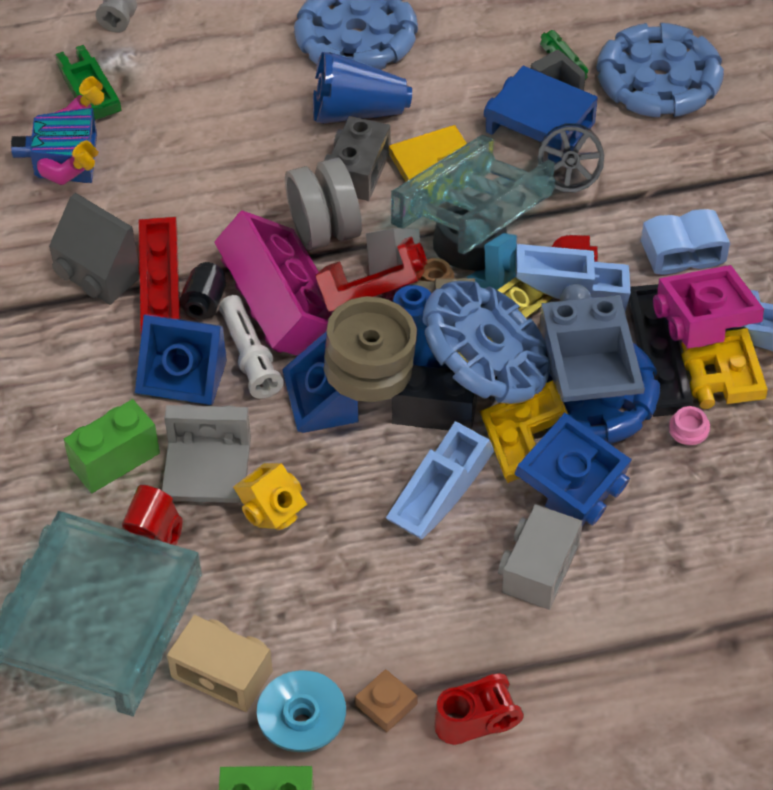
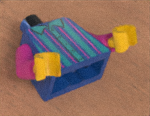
M87 77L79 87V92L82 95H78L67 107L54 113L37 115L33 122L32 136H12L11 152L13 158H31L35 176L48 179L59 185H64L69 181L92 183L95 157L99 151L96 149L97 129L91 103L99 105L104 101V93L101 91L103 85L95 77Z

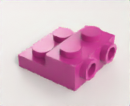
M732 265L659 278L658 294L653 298L654 311L657 317L667 318L672 339L674 341L682 340L687 349L724 342L727 328L742 327L763 321L764 308Z

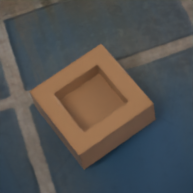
M387 669L381 672L355 696V706L386 732L393 728L418 704V695Z

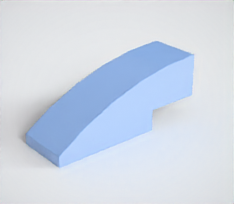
M517 244L516 278L557 299H560L562 291L572 284H580L586 287L591 294V298L620 295L624 311H626L631 294L629 265L594 262V251L525 244Z
M455 421L437 450H429L386 516V519L422 540L448 514L481 472L494 452L490 440Z

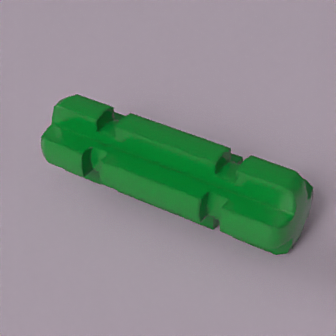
M550 30L547 33L544 32L541 35L540 45L547 53H552L559 49L585 72V80L588 78L587 73L589 70L586 65L579 60V57L555 30Z

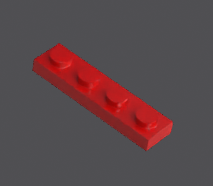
M176 217L139 219L141 334L145 314L180 319L178 227Z

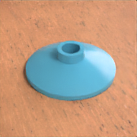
M292 671L275 678L262 691L257 703V721L263 735L275 746L291 752H309L327 745L339 734L346 718V702L340 688L327 676L313 671ZM299 715H307L310 717V719L306 721L295 720V718Z

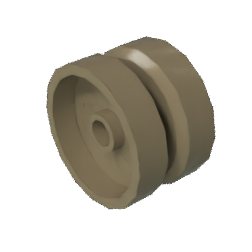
M366 296L348 300L338 306L329 317L327 325L324 372L329 384L340 394L355 401L378 402L391 399L402 392L411 379L413 356L415 353L417 327L412 316L399 304L385 298Z

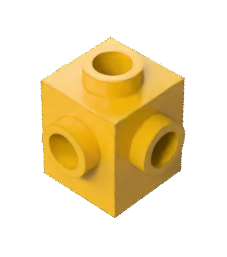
M263 463L233 486L244 504L242 511L251 524L258 526V528L282 530L294 523L298 518L296 513L307 505L301 495L302 487L295 476L286 471L282 463Z

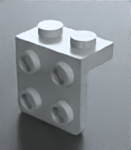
M191 404L181 406L166 405L164 419L168 449L162 491L169 494L173 501L241 502L233 486L244 479L248 471L251 443L248 407L230 405L222 407L195 406Z

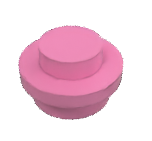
M687 406L679 409L671 417L669 431L671 436L679 443L697 445L707 439L710 423L706 414L701 409Z

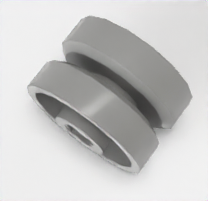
M339 157L318 162L315 174L307 166L286 171L285 190L288 205L297 233L307 250L328 246L331 234L339 241L349 240L361 235L362 219L356 191L350 174Z

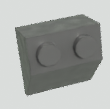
M74 193L69 198L49 245L53 261L52 267L55 273L63 280H71L82 287L89 296L93 298L98 297L111 305L140 279L133 228L79 194Z

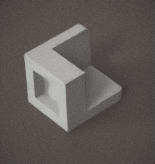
M388 229L366 233L370 275L403 264L397 246L403 239L411 236L414 244L420 243L419 229Z

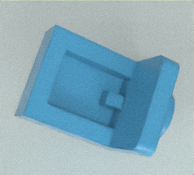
M502 233L486 243L485 269L475 271L467 276V278H475V282L481 288L492 287L496 290L516 277L517 235Z

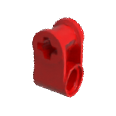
M139 485L122 522V527L129 534L130 540L139 542L143 539L159 544L163 550L171 552L176 547L180 538L183 520L179 516L173 503V498L169 494L152 486Z
M500 673L491 674L478 681L444 690L438 697L434 728L439 739L445 743L457 745L492 733L505 732L517 726L523 720L524 713L521 707L515 705L508 691L510 683L507 676ZM448 714H460L463 718H451Z

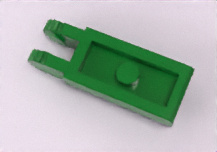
M84 45L75 48L76 57L79 61L77 63L71 64L64 52L55 55L60 72L74 98L82 95L79 92V87L87 77L93 76L103 85L101 91L104 93V101L99 105L91 103L95 120L122 111L120 100L95 57L90 56Z

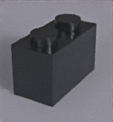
M413 365L409 383L402 392L392 397V424L449 431L456 421L472 430L477 395L453 379L455 373L451 369Z

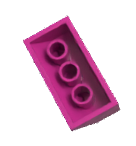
M241 210L214 241L222 256L221 261L230 270L236 281V289L245 297L251 308L250 314L261 326L266 335L265 341L269 347L279 353L286 352L298 356L327 331L328 319L334 312H328L315 276L319 271L294 229Z

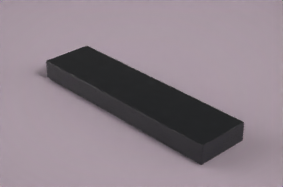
M658 284L631 286L628 307L636 343L653 362L657 370L656 376L653 371L654 380L660 383V395L653 417L674 415L683 407H694L679 341L672 339L667 318H658L654 311L653 298L658 294Z

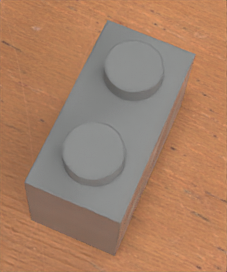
M535 504L529 518L522 517L518 523L514 535V541L517 543L513 551L506 550L502 556L498 569V574L503 575L502 593L550 610L580 545L582 520Z

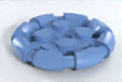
M307 0L297 13L298 20L294 24V35L300 50L303 53H308L309 59L317 65L322 52H332L346 57L344 53L354 55L353 57L346 58L380 70L385 69L386 64L390 62L397 63L413 47L416 40L415 34L418 32V21L414 9L408 2H402V0ZM334 5L335 8L330 9L329 6ZM353 29H362L363 31L359 32Z
M647 23L638 24L618 32L615 40H608L602 47L596 66L599 72L598 80L600 85L616 103L622 102L626 105L627 110L634 113L660 118L661 114H673V117L682 116L706 105L707 99H713L716 96L724 78V69L720 66L722 59L716 48L705 37L700 36L698 38L694 36L691 29L670 23H660L657 27H648ZM657 40L660 41V43H650V44H649V41H657ZM655 70L665 71L666 74H656Z
M452 281L446 283L440 289L433 291L429 296L423 310V323L428 326L424 331L427 343L440 365L446 364L455 373L453 379L467 390L482 398L494 396L498 403H521L530 400L535 394L541 392L549 378L550 362L549 358L545 356V340L531 318L527 320L518 310L520 306L508 296L492 287L481 288L477 282Z

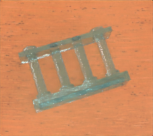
M480 135L392 190L391 224L404 229L422 216L459 231L458 252L465 254L552 195L555 188V179L553 177L554 161L547 160L530 172L496 160L493 155L494 139ZM491 173L513 183L505 186L484 176ZM469 187L492 197L484 201L461 191ZM448 202L469 212L461 216L441 208L439 205Z

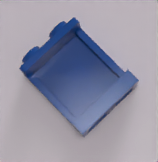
M523 65L513 77L507 78L500 93L495 98H490L487 102L483 114L486 118V133L493 135L502 125L542 142L543 137L552 128L564 123H579L591 129L596 122L598 97ZM566 131L570 146H575L583 133ZM560 133L554 136L547 144L562 151L565 148ZM548 153V161L553 164L562 159L559 156Z

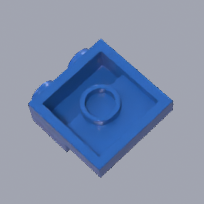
M564 413L518 464L515 475L548 498L545 505L548 509L582 520V526L586 522L593 526L607 508L603 501L610 494L617 498L629 483L630 478L626 476L632 459L567 413Z

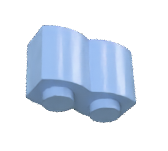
M692 210L680 217L660 215L643 222L641 243L655 274H674L690 267L697 269L710 268L727 261L730 241L714 210Z

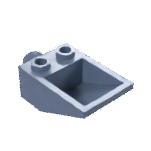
M572 284L562 291L560 301L541 303L540 332L546 343L545 356L549 358L550 375L562 402L644 393L645 388L620 295L591 298V294L586 287L580 284Z

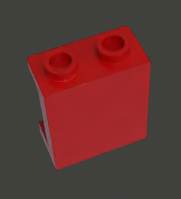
M412 236L403 239L397 246L403 264L351 282H347L340 261L325 266L315 276L328 312L334 311L348 300L366 296L374 297L418 282L424 274V266L428 265L422 244H414Z

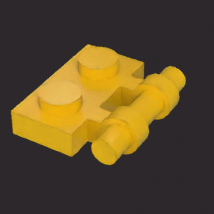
M748 328L725 331L724 342L709 344L708 346L687 349L685 344L681 343L684 366L690 372L692 379L689 383L691 393L694 398L698 399L702 409H709L715 405L713 394L716 392H723L727 404L766 399L768 388ZM714 364L717 373L707 374L704 366Z

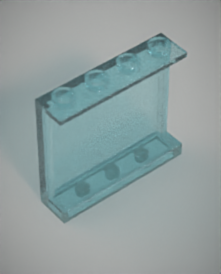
M58 511L51 525H46L43 528L39 539V547L33 558H28L25 561L21 570V580L14 593L10 592L3 602L2 615L0 616V665L5 663L112 697L115 700L117 712L134 717L202 576L198 552Z

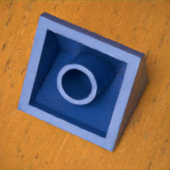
M145 314L143 317L135 393L212 405L227 362L223 326Z
M327 331L282 369L297 431L302 433L359 423L358 401L340 394L329 384L325 375L324 358Z

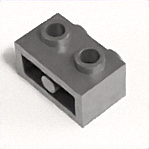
M349 116L343 130L338 129L336 132L332 154L325 156L324 161L336 157L343 161L350 174L358 199L369 201L389 156L391 125Z

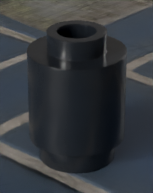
M210 262L200 263L191 270L179 299L181 308L189 316L196 319H207L215 315L226 287L224 271L218 265Z

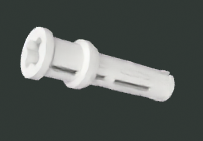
M237 295L227 296L220 302L219 310L239 351L238 366L249 379V392L258 399L271 397L282 388L284 384L282 375L272 365L273 356L271 351L261 345L254 326L245 310L243 300Z

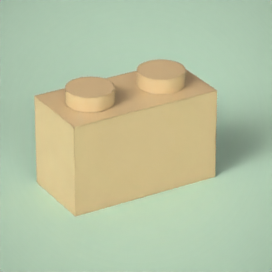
M193 615L167 654L172 678L246 713L273 672L271 651L262 641L251 636L245 638L230 631L220 621L214 619L205 620L197 615Z

